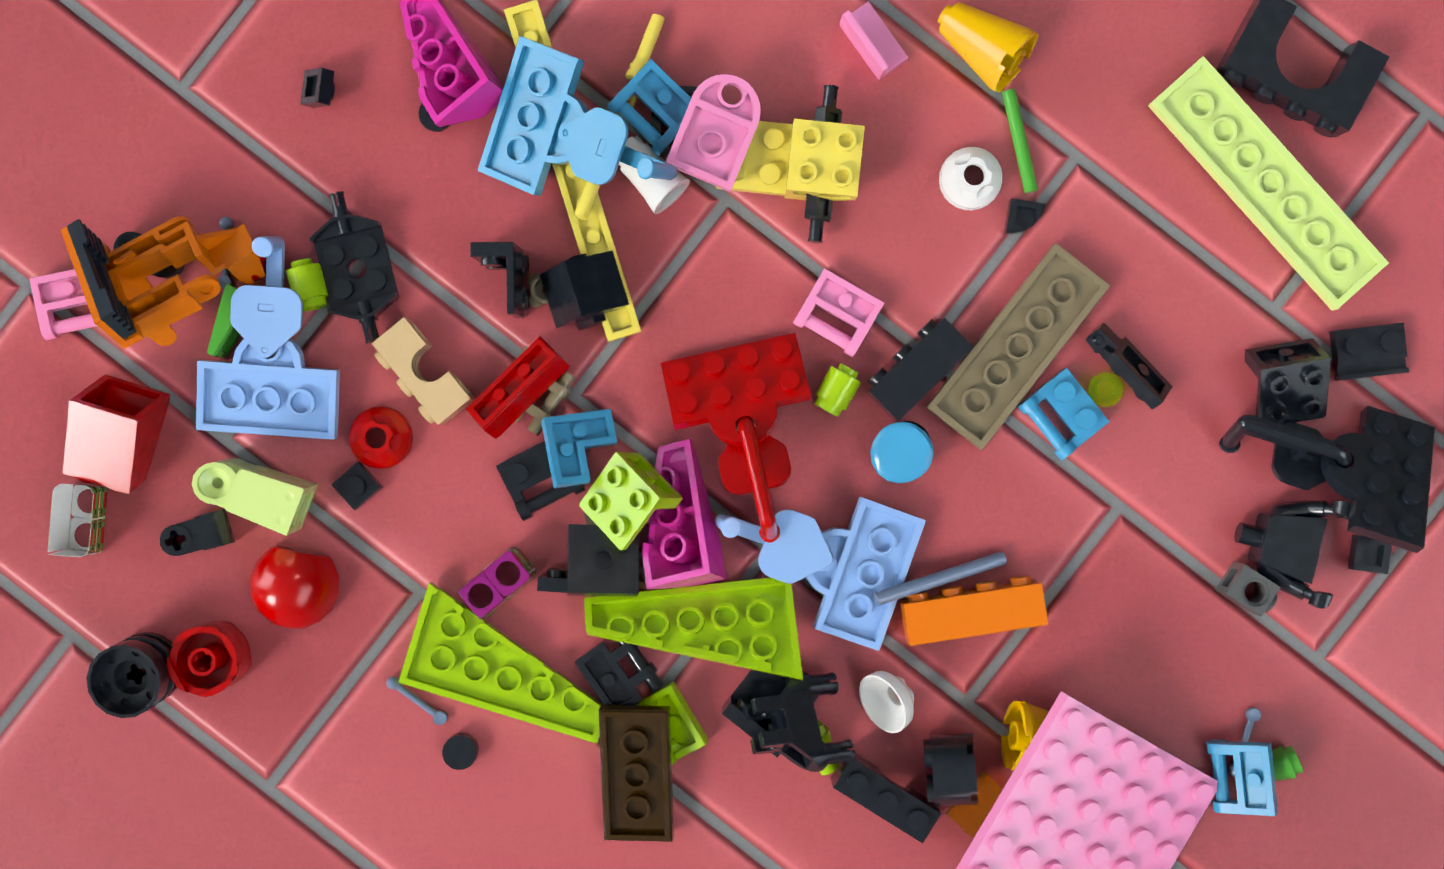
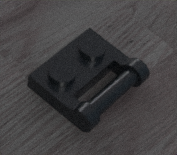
M545 441L496 465L515 503L516 510L523 521L533 517L534 512L573 492L577 495L586 490L584 484L561 488L553 487L526 500L522 491L552 477Z

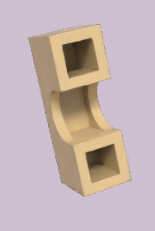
M403 317L371 343L378 351L374 354L375 358L386 370L393 369L399 377L396 381L397 385L408 397L415 396L421 404L418 410L430 424L434 422L437 425L447 424L476 399L454 372L448 371L441 378L432 382L423 378L419 371V361L422 355L433 345L411 319Z

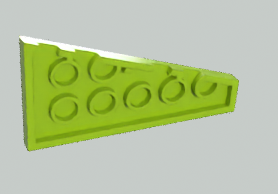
M762 578L641 591L638 596H595L584 598L585 624L588 635L803 680L792 584L774 578Z
M433 582L428 584L398 683L589 742L598 743L600 737L599 707L603 705L601 702L489 622L479 619L472 610Z

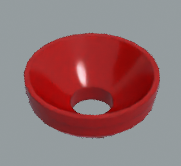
M384 406L372 407L363 411L353 421L349 432V443L353 454L363 464L378 469L390 468L398 465L409 454L413 444V431L407 418L398 410ZM374 427L383 429L386 434L385 444L380 448L370 446L367 441V434Z

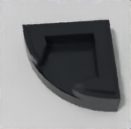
M1010 199L1004 234H1018L1029 229L1041 217L1045 204Z

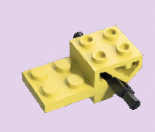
M824 85L823 105L816 107L815 120L794 118L793 124L759 121L732 187V191L780 195L787 199L806 200L804 217L810 220L808 242L823 243L824 222H830L833 201L856 200L858 196L865 126L841 123L842 111L836 108L839 89L836 85Z

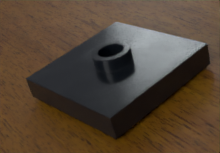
M569 524L567 596H638V535L626 550H619L597 525Z

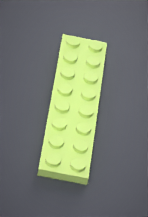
M1204 56L1148 105L1332 311L1338 310L1389 264Z

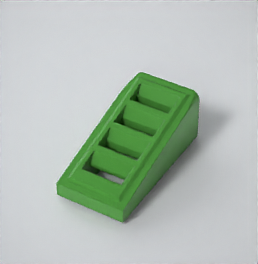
M226 283L207 350V353L214 357L227 358L240 336L230 320L231 298L235 290L239 288L236 285Z

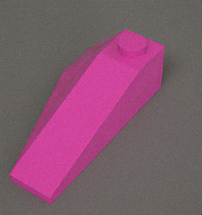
M402 0L399 2L406 36L412 44L414 59H412L413 69L418 73L419 97L435 125L442 127L482 118L499 104L504 86L442 0Z
M686 439L658 447L655 469L683 499L676 509H656L647 521L650 523L647 543H643L642 550L646 588L688 587L727 579L721 542L693 441Z

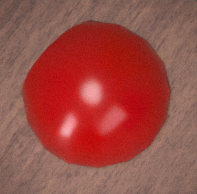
M278 545L271 547L257 560L250 576V596L257 611L271 624L284 628L304 629L320 622L332 610L339 594V575L330 556L295 551L288 547Z

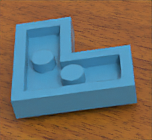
M611 409L544 417L541 420L553 487L561 488L588 484L591 479L585 449L613 446L617 443Z

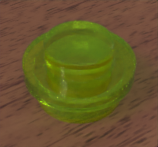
M1108 372L1099 373L1090 380L1088 395L1096 405L1110 407L1117 404L1122 398L1123 384L1115 374Z

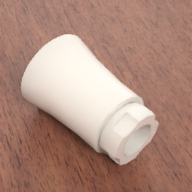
M632 136L627 139L625 146L666 162L651 149L649 144H644L638 136ZM619 162L620 171L644 197L654 214H659L671 206L683 194L690 183V180L679 172L676 178L670 181L654 178L642 179L639 177L636 168Z

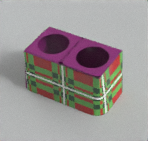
M510 547L472 577L458 593L477 617L483 619L490 616L531 582L536 575V570L519 548ZM504 561L514 562L520 569L519 580L510 586L499 583L495 575L497 566ZM475 584H486L493 592V600L485 608H478L468 597L471 587Z

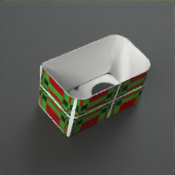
M59 484L54 488L52 493L48 552H59L48 555L83 557L102 552L107 487L76 485L73 488L74 484ZM86 489H91L93 493L92 513L83 512L77 504L79 494ZM83 523L91 524L89 547H82L75 540V530Z

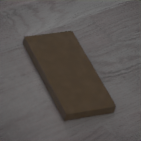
M600 705L599 732L604 840L673 842L674 819L670 706Z

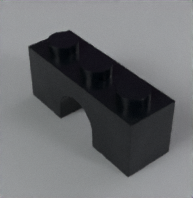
M856 753L853 762L839 763V768L830 777L834 789L919 842L923 843L941 815L934 802L928 803V798L907 785L904 788L882 774L877 766Z

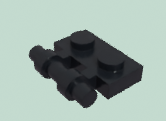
M603 640L575 660L574 663L604 705H635L643 699L636 686L645 681L650 690L654 691L663 684L655 673L657 668L652 661L647 662L638 649V645L617 641L619 647L611 651ZM625 656L629 658L637 670L630 677L619 663V660Z

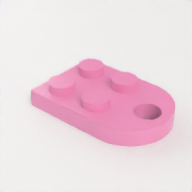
M729 74L715 75L703 81L697 87L690 100L666 162L673 165L679 171L730 192L760 120V101L751 85L745 80ZM726 86L738 88L741 93L740 102L737 104L726 103L721 95L722 89Z

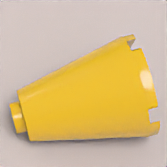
M957 2L954 6L947 5L938 18V23L941 24L939 27L941 35L989 89L998 93L1002 92L1020 72L1021 69L1018 66L1024 57L1026 59L1030 57L1039 37L1038 33L1029 27L961 2Z
M1013 701L1009 705L1003 724H1010L1008 736L1001 735V754L1006 768L1011 769V771L1015 770L1046 718L1048 710L1025 701Z

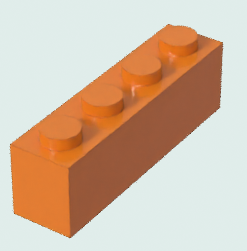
M1030 575L1011 577L1009 584L997 585V582L994 580L976 583V589L963 591L962 586H951L942 588V594L928 596V591H923L907 596L908 599L899 600L905 641L909 646L1048 625L1042 583L1037 580H1031Z

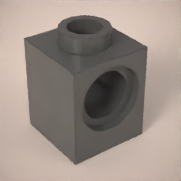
M1233 561L1215 588V591L1249 613L1262 617L1264 612L1270 611L1277 601L1276 594L1281 587L1246 564ZM1253 582L1256 588L1255 594L1247 599L1245 588L1249 583Z

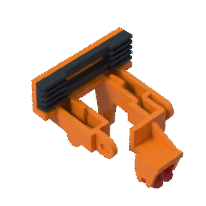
M177 216L110 251L105 243H102L99 237L97 238L95 233H92L89 228L87 229V226L84 223L82 224L80 219L61 229L94 324L123 349L141 341L145 337L152 339L160 346L173 344L177 339V334L171 324L203 309L202 303L219 294L220 284L214 275L227 268L237 280L248 285L260 280L266 274V260L256 255L252 250V242L254 240L245 224L234 229L200 234L194 228L191 219ZM195 259H198L212 274L199 276L188 283L177 274L155 287L147 279L148 276L170 265L177 269Z

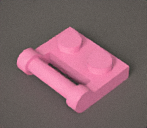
M824 268L793 324L800 328L803 326L809 328L845 349L844 353L853 358L884 302ZM814 306L822 308L855 327L857 330L854 335L850 337L810 314Z
M75 269L29 279L40 331L45 340L59 338L60 334L97 326L94 324L91 314L58 321L54 319L53 311L87 305Z

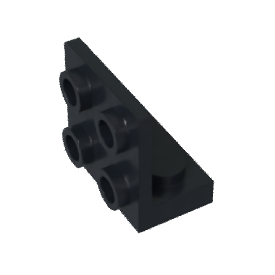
M470 242V257L480 262L481 266H486L488 270H507V314L515 318H524V310H529L530 307L529 290H524V276L529 275L528 255H524L523 249L514 242Z
M1314 338L1245 349V363L1258 378L1256 416L1280 424L1313 420L1326 416L1331 357Z
M751 669L722 705V715L752 738H759L758 734L760 732L773 731L771 719L746 721L743 706L751 704L753 698L774 696L789 677ZM812 696L813 703L818 696ZM778 752L772 753L777 758L780 755Z

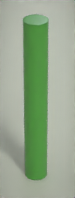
M1009 89L1003 91L1002 96L1024 193L1027 194L1038 191L1016 90Z

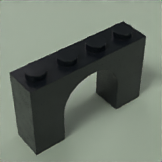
M1253 0L1216 71L1230 86L1235 88L1242 87L1252 92L1253 97L1257 101L1264 104H1274L1283 109V113L1287 117L1296 121L1303 120L1314 126L1315 132L1322 136L1336 138L1350 131L1390 56L1358 40L1343 50L1328 80L1321 88L1305 89L1298 87L1283 76L1276 59L1278 41L1297 6L1287 0Z

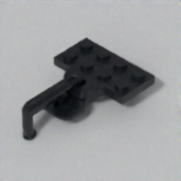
M1367 406L1361 411L1359 433L1339 435L1335 440L1324 438L1318 430L1295 422L1280 424L1254 415L1239 417L1220 439L1219 447L1226 453L1237 452L1241 446L1240 440L1245 435L1274 443L1271 468L1279 481L1303 490H1310L1327 482L1339 495L1351 500L1347 531L1414 553H1418L1425 547L1435 433L1434 426Z

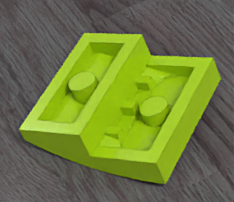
M674 681L635 704L640 706H670L672 765L681 757L703 747L709 741Z

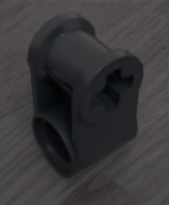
M225 509L165 528L160 536L162 550L171 556H180L199 550L205 551L235 542ZM185 535L186 541L178 544L176 537Z

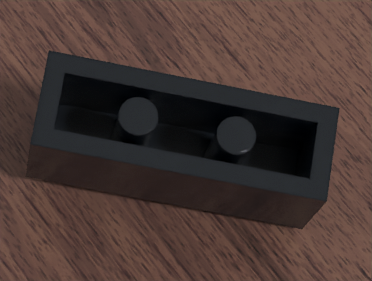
M945 317L937 323L933 319L927 322L917 332L921 338L912 347L906 343L892 357L896 363L888 371L882 367L868 380L871 387L866 393L894 421H899L974 348Z

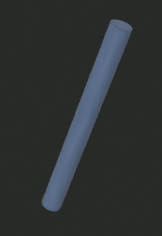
M1000 551L874 592L875 602L880 606L1007 564L1006 556Z

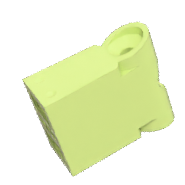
M239 458L204 464L197 469L192 479L193 491L201 501L225 508L230 513L286 536L302 528L318 486L317 483L261 465H254Z

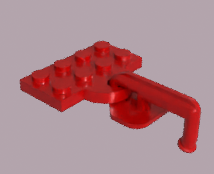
M796 333L661 362L675 430L705 423L710 424L714 434L721 441L728 444L718 459L723 486L727 491L735 495L753 492L761 526L759 535L765 542L771 543L776 541L780 536V528L776 523L769 488L781 486L788 481L791 476V463L785 444L773 438L770 434L773 432L777 422V407L811 400V393Z

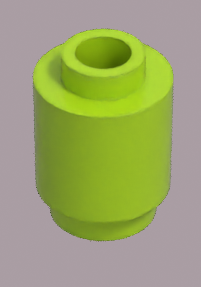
M311 258L292 262V268L285 272L290 289L296 291L302 299L303 312L326 307V298L329 295L321 265L319 263H312Z
M840 363L838 368L831 366L815 394L818 397L814 404L839 417L842 410L846 411L861 384L856 379L859 373Z

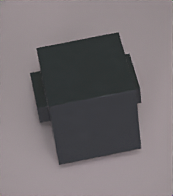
M613 250L586 256V253L576 255L540 274L556 328L577 324L578 330L587 329L606 321L604 313L616 311L629 305Z

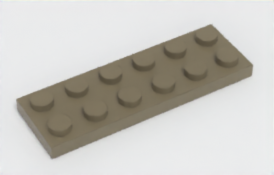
M1054 243L975 343L974 348L965 356L929 402L926 409L976 448L983 450L1110 285L1062 247Z

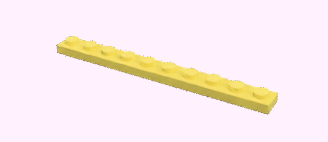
M537 0L504 9L515 47L519 37L522 36L553 48ZM552 163L580 254L586 253V256L613 250L629 305L616 311L604 313L606 321H603L602 324L608 342L642 332L598 192L587 220L576 217L574 213L587 181L574 175L570 163L565 165Z

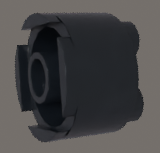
M973 733L930 735V740H924L925 767H932L933 774H927L928 803L935 802V806L978 805Z

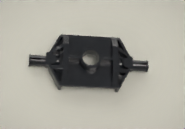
M343 191L331 193L329 197L334 212L333 218L310 237V241L315 245L329 295L327 297L330 308L327 310L328 313L359 320V323L362 324L366 344L373 343L379 338L375 321L378 320V316L399 298L382 225L378 221L352 215L347 210ZM360 259L366 264V272L361 278L355 279L351 276L349 268L353 261Z

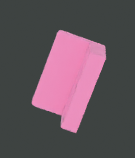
M869 1L852 13L847 10L842 14L839 26L878 80H881L908 60L909 57Z

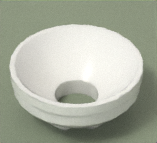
M979 147L959 149L947 157L939 173L940 190L945 199L956 208L970 211L981 209L991 203L1000 191L1003 176L1001 166L998 160L985 149ZM975 165L982 169L984 179L981 184L970 185L966 182L964 171L967 167Z
M875 671L862 679L859 686L860 700L865 712L874 724L889 733H898L905 729L911 723L914 715V694L906 685L905 680L885 671Z

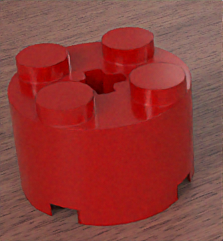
M211 621L182 632L173 641L170 657L167 658V670L173 683L180 690L199 695L200 697L213 696L235 685L244 677L252 664L250 646L246 637L238 628L227 621ZM209 655L212 657V661L210 663L207 660V656Z

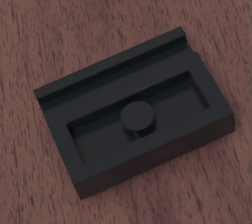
M1404 323L1329 331L1332 361L1336 369L1335 381L1409 372V367H1406L1405 357L1408 356Z

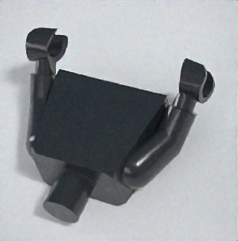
M1302 500L1276 504L1271 508L1270 513H1259L1255 526L1242 522L1239 523L1235 530L1234 539L1236 543L1250 546L1248 560L1257 563L1259 574L1281 587V591L1300 600L1305 598L1309 600L1308 604L1324 609L1330 605L1333 594L1313 591L1306 584H1312L1326 529L1328 519L1322 517L1333 514L1349 520L1350 503L1333 500L1332 504L1327 503V501Z

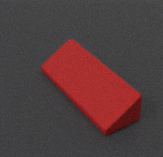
M539 336L466 410L486 433L497 439L568 370L569 365Z

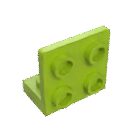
M615 452L580 502V507L619 550H626L656 509H676L683 497L640 453Z

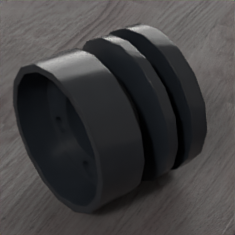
M153 632L136 633L98 653L91 662L86 677L88 693L95 705L106 714L118 718H130L146 712L172 695L178 688L171 680L167 670V658L170 657L172 642L165 636Z

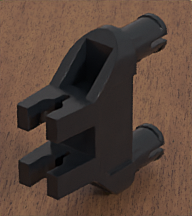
M802 670L803 680L789 677L774 696L753 698L751 704L743 706L746 721L771 719L773 731L760 732L758 734L759 738L750 740L753 755L778 752L792 763L811 772L823 771L828 764L851 763L855 760V750L847 751V748L854 746L850 739L829 743L822 741L812 696L837 694L839 689L838 682H830L837 679L836 674L833 672L808 675V673Z

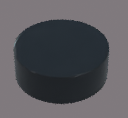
M466 733L454 734L443 746V760L452 769H466L474 763L478 756V744L472 736Z

